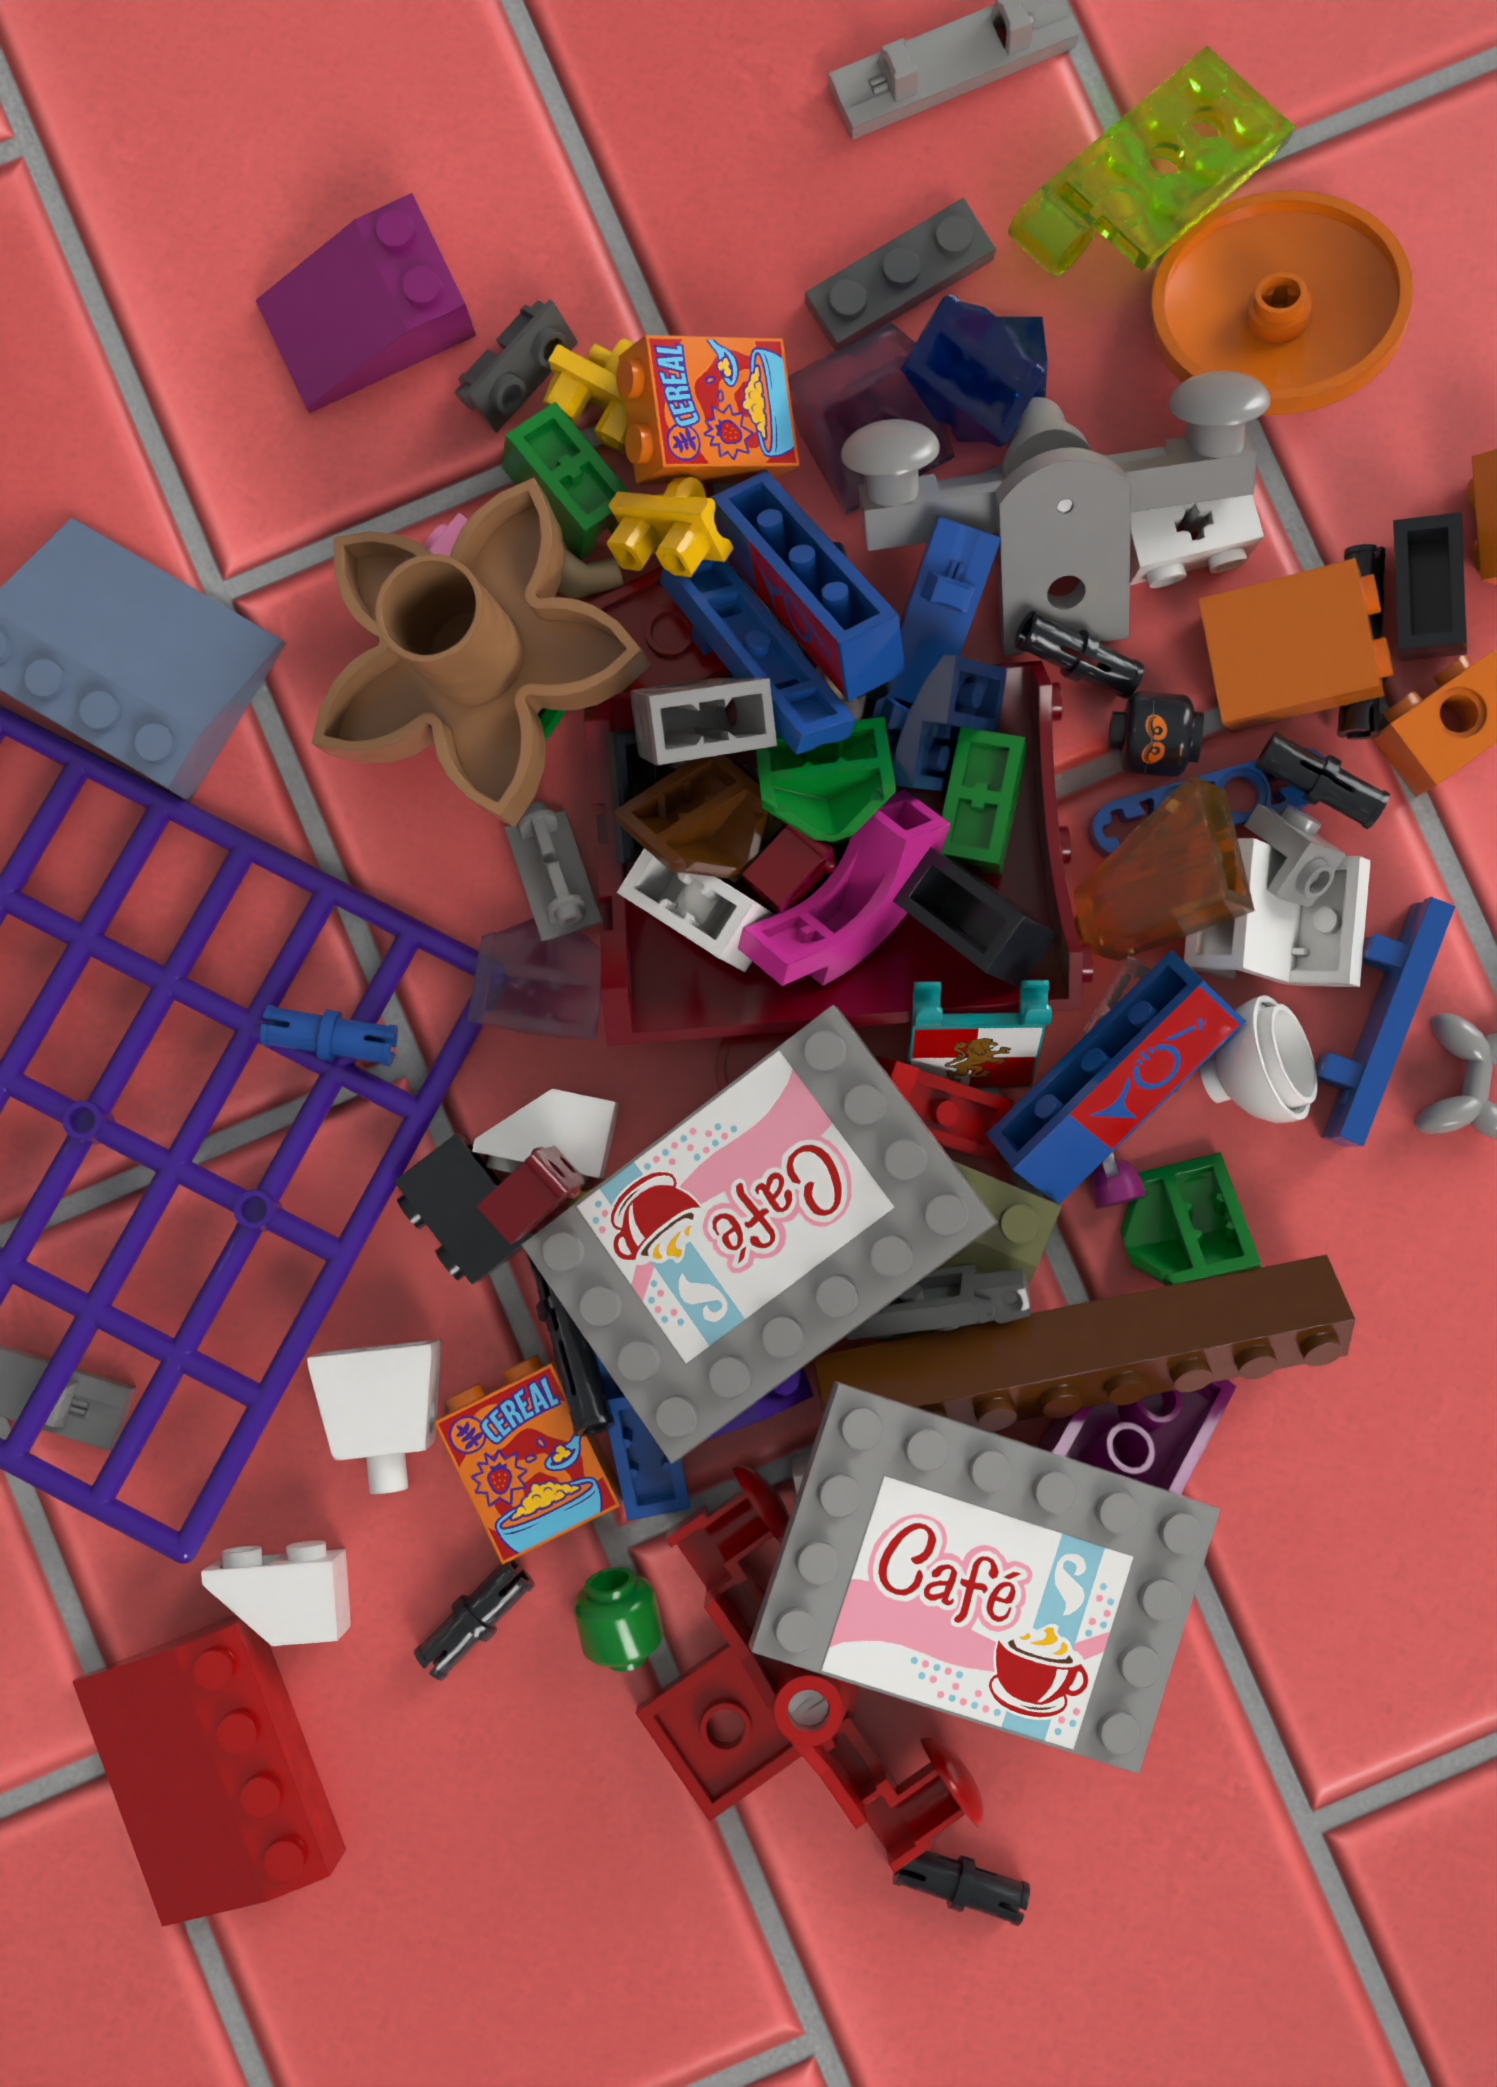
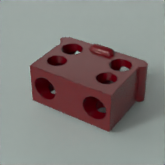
M786 824V827L742 874L750 898L774 914L782 913L800 904L815 893L836 869L833 848L827 842L813 840Z
M555 1146L548 1148L537 1147L531 1151V1155L476 1207L505 1240L512 1244L530 1235L569 1198L577 1197L587 1181Z

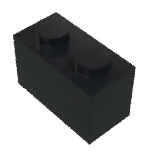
M1462 513L1393 520L1398 650L1401 661L1467 655Z
M932 847L926 852L893 900L894 903L984 972L1020 988L1021 982L1025 981L1057 936L1056 932L966 866Z
M455 1134L394 1180L403 1193L396 1200L414 1226L421 1229L427 1225L442 1244L435 1252L447 1271L458 1281L466 1276L471 1284L482 1281L524 1249L522 1244L535 1235L538 1230L536 1228L530 1235L509 1244L478 1210L476 1206L502 1182L491 1168L486 1167L487 1162L480 1153L472 1152L473 1144L464 1134Z

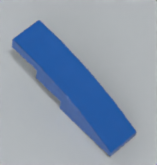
M596 1355L607 1401L615 1420V1425L608 1429L627 1521L691 1509L683 1457L672 1464L670 1463Z

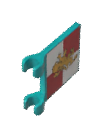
M1025 980L1021 982L1019 1013L943 1014V1009L940 1007L941 982H914L912 1022L906 1064L973 1088L1032 1087L1045 1028L1052 1021V1008L1048 1005L1049 980Z

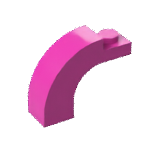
M905 789L894 793L851 836L847 849L836 869L815 893L800 904L782 913L743 927L737 949L781 986L806 975L813 977L822 986L837 979L871 954L905 917L907 912L894 903L893 900L929 848L932 847L939 852L942 851L951 824Z

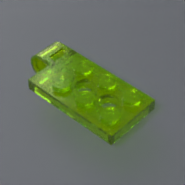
M1206 46L1034 192L1014 216L1008 229V235L1053 278L1066 272L1080 258L1093 240L1097 230L1139 270L1143 271L1288 144L1296 127L1211 48ZM1196 122L1209 123L1218 130L1220 137L1204 138L1195 132L1192 124ZM1155 158L1167 159L1177 167L1179 173L1160 174L1152 168L1149 161Z

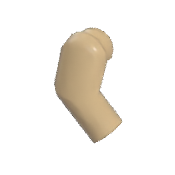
M563 542L565 559L562 580L557 590L561 595L566 598L579 599L612 591L624 585L620 567L615 557L585 564L568 551Z

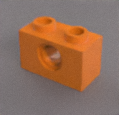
M1494 650L1474 664L1466 654L1433 677L1440 687L1438 690L1424 700L1419 697L1416 691H1413L1382 714L1389 725L1380 731L1379 736L1372 739L1415 797L1437 786L1497 743V654ZM1441 707L1450 708L1458 715L1461 723L1459 733L1453 732L1443 725L1440 718Z

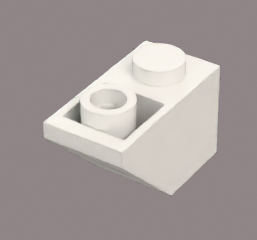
M551 1089L475 1138L472 1152L489 1155L486 1167L512 1173L531 1155V1151L534 1148L555 1146L587 1181L582 1187L586 1188L589 1176L595 1178H604L620 1104L609 1100Z
M315 1540L293 1543L286 1546V1554L262 1555L261 1546L229 1548L222 1551V1559H218L201 1571L202 1585L271 1646L338 1641L351 1627L346 1549L326 1550L325 1541Z

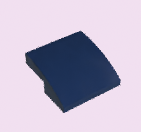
M943 655L918 692L906 718L892 764L895 786L947 792L960 727L998 733L1007 676L1006 668L960 656Z

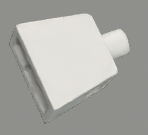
M441 1339L326 1351L307 1358L308 1369L331 1454L334 1460L366 1458L370 1494H385L408 1489L405 1453L426 1450L435 1442L436 1426L434 1421L437 1420L442 1352Z

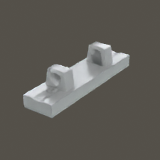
M996 0L994 5L907 41L904 38L882 46L880 52L830 72L828 74V88L850 138L854 140L1076 48L1079 32L1066 8L1064 0ZM1000 27H1004L1006 32L1005 48H1003L995 30Z
M0 1344L1 1417L13 1421L17 1420L50 1361L49 1359ZM76 1368L42 1430L111 1451L123 1430L136 1387Z

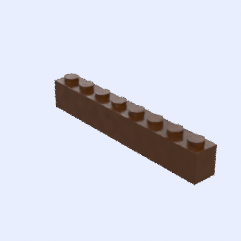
M1326 1254L1034 1312L1029 1317L1002 1324L996 1321H989L984 1324L979 1323L949 1331H939L823 1354L813 1361L823 1414L834 1381H838L983 1430L998 1431L1009 1427L1017 1421L1042 1416L1063 1418L1074 1414L1082 1408L1107 1403L1128 1405L1139 1401L1147 1395L1172 1390L1193 1392L1204 1388L1212 1382L1237 1377L1257 1379L1272 1373L1274 1370L1302 1364L1309 1366L1326 1365L1339 1357L1348 1355L1355 1317Z

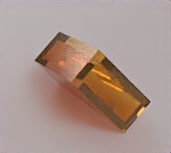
M1196 776L1183 781L1073 891L1078 912L1074 921L1077 934L1082 944L1089 943L1092 954L1120 961L1255 911L1226 790Z

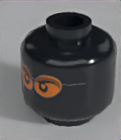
M1135 692L1128 698L1124 712L1112 711L1108 749L1120 750V763L1126 772L1171 777L1179 776L1187 768L1188 762L1198 763L1203 738L1204 713L1194 712L1192 700L1183 694Z

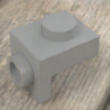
M1258 804L1244 826L1287 857L1269 885L1268 891L1279 899L1307 908L1311 907L1317 898L1324 894L1331 886L1335 871L1346 854L1317 834L1322 824L1301 809L1288 805L1282 813Z

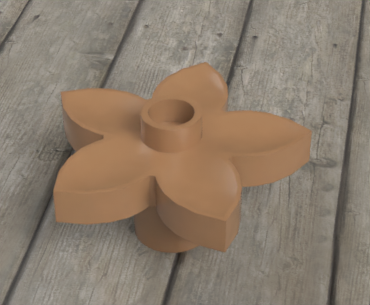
M532 478L498 493L476 510L460 530L450 557L433 554L420 543L399 534L368 531L334 537V574L342 600L354 619L379 641V644L349 662L334 679L320 705L311 743L329 756L361 764L396 762L414 756L434 743L437 758L447 777L456 787L483 811L515 828L536 796L545 768L546 742L543 726L538 716L539 711L542 708L551 710H579L598 705L624 691L652 664L642 649L617 620L592 604L573 598L555 597L562 580L565 559L562 532L547 496L535 478Z

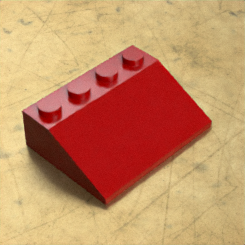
M237 1615L72 1681L162 1927L268 1902L330 1877L346 1851V1847L270 1644Z

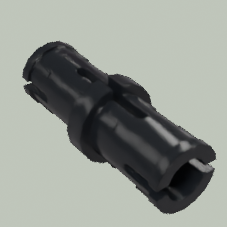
M1031 611L1024 618L1016 634L1015 648L1018 650L1029 652L1059 667L1061 675L1067 679L1078 681L1083 678L1114 692L1123 699L1129 698L1136 691L1143 677L1144 664L1142 662L1130 659L1100 644L1099 637L1088 630H1081L1077 633L1042 617L1041 614L1035 611ZM1065 645L1099 661L1097 666H1094L1060 650V646Z
M1278 731L1269 738L1254 766L1304 792L1302 797L1304 801L1312 805H1316L1320 801L1360 823L1365 829L1371 828L1377 821L1390 797L1389 792L1382 791L1340 768L1342 761L1338 758L1328 755L1324 759L1282 736V733Z
M511 1560L503 1565L501 1563L469 1597L461 1595L452 1604L453 1613L422 1645H419L414 1650L416 1659L424 1669L444 1650L433 1661L434 1667L429 1672L431 1676L441 1681L448 1676V1672L479 1640L487 1642L496 1633L497 1627L495 1624L527 1591L529 1592L535 1586L532 1578L522 1569L504 1587L517 1573L515 1569L519 1564L516 1561Z
M927 1850L896 1873L893 1872L894 1885H903L947 1900V1907L951 1910L962 1912L967 1907L1003 1919L1015 1926H1020L1024 1914L1019 1912V1908L1027 1910L1030 1896V1884L1028 1882H1020L976 1867L975 1859L965 1855H960L958 1860Z

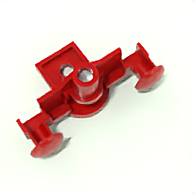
M735 1466L732 1470L742 1490L711 1512L704 1504L670 1528L665 1539L670 1547L677 1544L705 1585L704 1609L727 1643L639 1704L635 1713L709 1822L803 1756L820 1776L855 1829H858L866 1822L869 1824L885 1847L888 1864L892 1871L896 1873L933 1846L931 1839L965 1814L976 1827H979L984 1816L980 1791L972 1774L959 1756L946 1744L932 1737L920 1739L931 1762L898 1785L853 1720L857 1707L858 1685L751 1652L748 1644L765 1591L743 1558L772 1537H775L781 1544L790 1515L779 1494L764 1477L748 1467ZM721 1710H731L737 1713L745 1725L741 1736L731 1742L716 1740L710 1734L707 1727L708 1720L714 1713Z

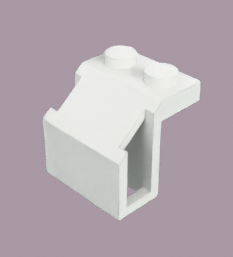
M1255 838L1194 841L1184 962L1194 971L1225 979H1235L1236 970L1285 985L1360 987L1370 860L1361 856H1345L1335 871L1331 886L1324 894L1317 898L1311 907L1307 908L1279 899L1268 891L1269 885L1287 859L1285 855L1271 845Z

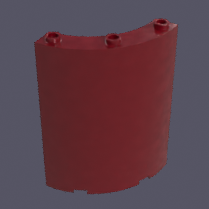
M1042 660L990 664L1007 669L998 733L1025 737L1027 757L1002 877L986 875L977 866L962 865L966 866L1057 933L1055 939L1025 980H1049L1048 1005L1051 1006L1052 1011L1082 1009V983H1091L1093 980V958L1089 943L1080 944L1064 870V864H1069L1071 861L1070 832L1068 826H1059L1052 721H1061L1062 718L1061 687L1059 682L1051 683ZM631 693L617 694L598 705L584 708V730L592 805H605L606 815H597L599 844H595L598 896L600 904L603 903L604 931H600V992L607 1046L796 1032L832 1005L839 1008L852 1027L912 1022L914 982H941L940 1007L943 1009V1014L1019 1013L1020 988L984 972L909 913L905 915L897 927L871 954L837 979L822 986L813 977L806 975L781 986L753 961L746 972L719 959L618 894L617 891L635 862L617 864L605 732L635 730ZM865 693L859 700L853 699L849 702L846 700L843 703L856 720L867 719L873 699H869ZM895 698L899 704L911 709L913 703ZM731 699L725 707L728 721L734 726L737 720V710L734 701ZM756 749L724 754L760 784ZM691 760L662 764V777L665 778ZM895 786L898 791L905 789L942 817L947 792ZM784 822L779 833L786 827L787 823ZM779 833L763 844L765 849ZM830 845L833 848L836 867L841 861L847 846ZM743 876L736 883L727 878L717 877L750 898Z

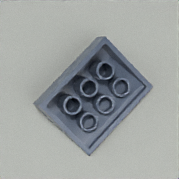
M72 517L0 588V691L188 802L193 798L286 645L282 639Z

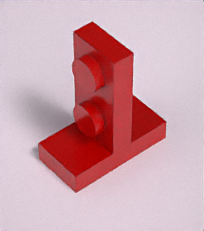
M874 1055L940 1145L995 1162L998 1150L986 1133L1012 1108L1013 1100L922 1071L918 1067Z

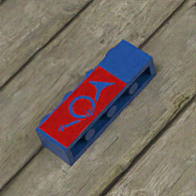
M767 470L711 497L715 501L716 509L714 514L718 532L723 538L729 539L734 547L727 560L848 702L905 673L899 614Z
M1171 949L986 1135L1012 1170L1059 1205L1246 1021Z

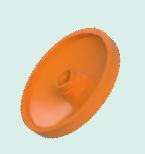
M1299 190L1270 191L1242 197L1221 205L1196 220L1181 233L1164 255L1158 267L1152 290V330L1154 340L1164 363L1181 383L1190 377L1205 372L1236 371L1256 378L1267 388L1271 402L1267 411L1262 415H1288L1323 408L1341 401L1370 383L1383 371L1398 351L1407 330L1412 307L1413 276L1411 266L1402 245L1391 230L1377 217L1352 202L1323 193Z

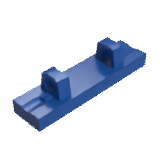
M936 515L900 621L905 673L889 681L891 685L890 693L884 698L873 700L867 719L885 717L892 764L902 729L910 709L899 704L895 698L914 703L927 677L943 655L960 656L1001 541V537Z
M703 559L691 578L674 576L663 568L660 584L692 623L691 640L701 653L706 655L714 651L735 678H770L775 731L780 734L795 755L812 750L822 744L835 743L850 738L856 718L727 560L720 562Z
M1434 897L1424 899V902H1417L1410 906L1397 940L1377 933L1364 938L1362 963L1384 972V976L1352 1059L1350 1060L1328 1052L1327 1055L1320 1054L1315 1065L1317 1080L1339 1089L1321 1138L1343 1147L1364 1146L1456 906Z

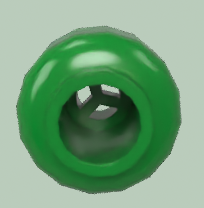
M612 1567L601 1570L591 1575L586 1580L584 1588L576 1595L573 1603V1613L581 1647L585 1657L596 1665L609 1667L617 1672L631 1671L640 1667L646 1661V1658L661 1644L664 1628L656 1592L651 1581L639 1574H635L631 1569Z

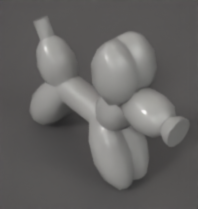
M1442 1013L1433 1016L1430 1026L1435 1038L1453 1055L1467 1061L1461 1096L1439 1100L1424 1108L1414 1121L1415 1128L1419 1132L1434 1135L1453 1132L1471 1123L1482 1135L1497 1139V1105L1488 1100L1493 1065H1497V1031L1484 1036L1472 1023L1458 1015Z

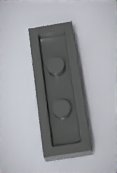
M963 197L806 291L805 304L837 354L994 259L996 248Z

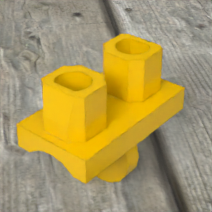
M623 338L616 344L612 352L595 343L590 349L587 359L557 344L548 360L553 377L543 400L544 407L546 408L553 402H556L574 425L588 402L604 410L605 412L594 429L595 436L605 446L620 454H625V436L628 422L625 399L620 396L617 389L616 373L619 355L635 343L627 338Z
M676 477L668 484L665 493L657 495L617 491L608 505L619 525L608 540L607 546L619 566L623 569L641 571L653 553L656 554L663 568L674 576L691 578L703 559L725 562L734 548L730 540L723 538L717 531L714 522L715 501L712 498H706L703 485L698 479L693 477Z

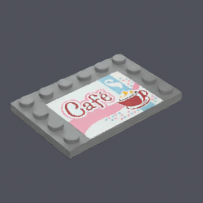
M832 1005L522 1244V1247L672 1464L695 1449L991 1229L998 1221L839 1008Z
M834 1381L748 1646L751 1652L1139 1774L1220 1509L1211 1504Z

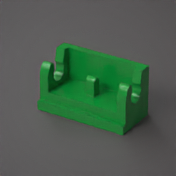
M553 402L505 434L502 469L516 485L535 478L547 496L560 525L563 542L573 555L583 560L593 552L597 544L596 539L604 530L608 528L613 534L619 525L608 506L617 491H630L556 402Z
M960 727L942 818L951 824L941 851L942 854L960 864L977 866L986 875L1002 877L1027 757L1025 737Z

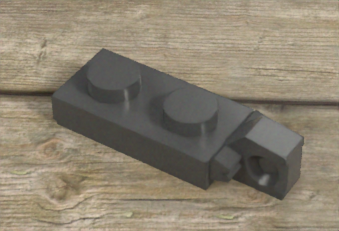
M976 1264L935 1269L849 1333L847 1338L848 1340L868 1337L886 1339L900 1333L931 1329L949 1331L963 1325L978 1324V1322L984 1324L994 1320L1002 1324L1031 1316V1295L1024 1268L992 1273H978Z

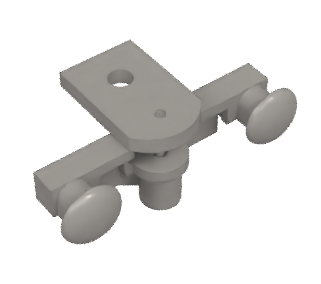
M1227 370L1210 371L1188 378L1172 392L1169 399V409L1177 418L1186 421L1185 437L1166 439V449L1165 447L1111 455H1102L1091 451L1084 435L1076 427L1067 423L1061 408L1055 402L1047 398L1034 397L1021 401L1010 410L1003 425V436L1008 448L1004 461L981 474L937 480L935 474L919 476L918 469L931 463L939 454V440L926 426L903 419L881 420L856 430L845 441L841 450V459L849 469L864 474V484L858 485L861 524L868 551L927 543L936 515L988 533L996 532V535L1001 537L997 549L1000 643L1004 656L1029 653L1015 648V638L1022 621L1031 611H1035L1041 614L1042 617L1077 633L1081 630H1088L1099 637V642L1129 638L1131 512L1253 495L1257 452L1245 433V422L1256 419L1265 413L1270 406L1271 400L1270 394L1263 383L1250 375ZM1075 576L1080 579L1078 586L1067 595L1053 596L1047 593L1050 585L1058 578Z

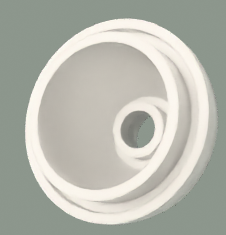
M1266 995L1253 998L1238 1006L1235 1010L1246 1022L1200 1066L1204 1087L1214 1102L1221 1103L1232 1099L1238 1107L1256 1118L1273 1123H1288L1302 1120L1308 1115L1310 1104L1317 1095L1316 1067L1307 1037L1298 1019L1287 1006L1278 1004L1274 999Z

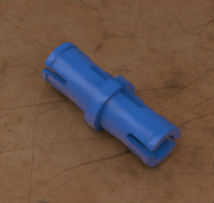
M268 1005L264 1011L263 1018L269 1020V1025L261 1023L260 1043L262 1046L270 1047L272 1045L316 1052L319 1060L332 1062L336 1056L383 1063L386 1066H391L393 1063L395 1052L391 1051V1047H397L398 1026L396 1025L387 1026L344 1019L340 1011L326 1009L323 1015Z

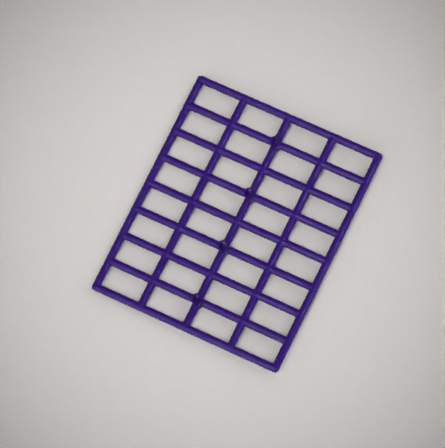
M0 705V744L5 736L64 766L0 874V927L9 914L67 944L0 1060V1114L11 1096L63 1124V1128L67 1133L65 1140L4 1247H0V1306L14 1284L75 1316L6 1440L0 1437V1469L178 1563L185 1564L191 1562L196 1557L397 1186L394 1180L404 1173L507 983L509 970L505 964ZM88 778L145 807L146 810L82 921L78 922L21 891ZM169 821H172L225 848L229 852L163 966L104 934ZM254 863L312 893L250 1006L246 1009L187 977L251 864ZM335 906L396 936L350 1020L377 1024L418 948L479 979L416 1096L355 1065L357 1059L336 1056L332 1062L319 1060L316 1052L272 1045L270 1047L264 1046L319 1074L257 1189L248 1191L192 1162L257 1044H261V1023L269 1025V1020L263 1018L266 1007L268 1005L279 1007ZM92 957L147 985L151 989L87 1101H75L30 1078L24 1072ZM176 1000L235 1032L173 1143L167 1149L117 1123L111 1111L172 1003ZM344 1087L404 1119L338 1238L284 1210L279 1200L338 1093ZM92 1144H103L156 1173L87 1293L26 1260ZM181 1185L233 1212L238 1223L173 1338L117 1309L112 1304L177 1187ZM270 1231L322 1258L326 1262L259 1383L199 1352L197 1349L261 1233ZM100 1329L159 1360L160 1364L91 1486L29 1452L97 1330ZM185 1374L246 1406V1409L181 1529L177 1531L116 1499L181 1378Z

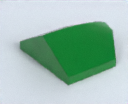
M885 717L855 720L850 738L835 743L822 744L795 755L777 731H775L777 746L756 749L762 808L813 840L835 842L854 835L896 792Z
M1221 1152L1138 1172L1146 1196L1129 1201L1120 1229L1131 1266L1166 1286L1261 1268L1259 1255Z

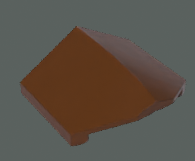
M723 754L689 761L614 810L613 820L671 872L730 878L744 872L758 857L769 812L762 808L760 784Z

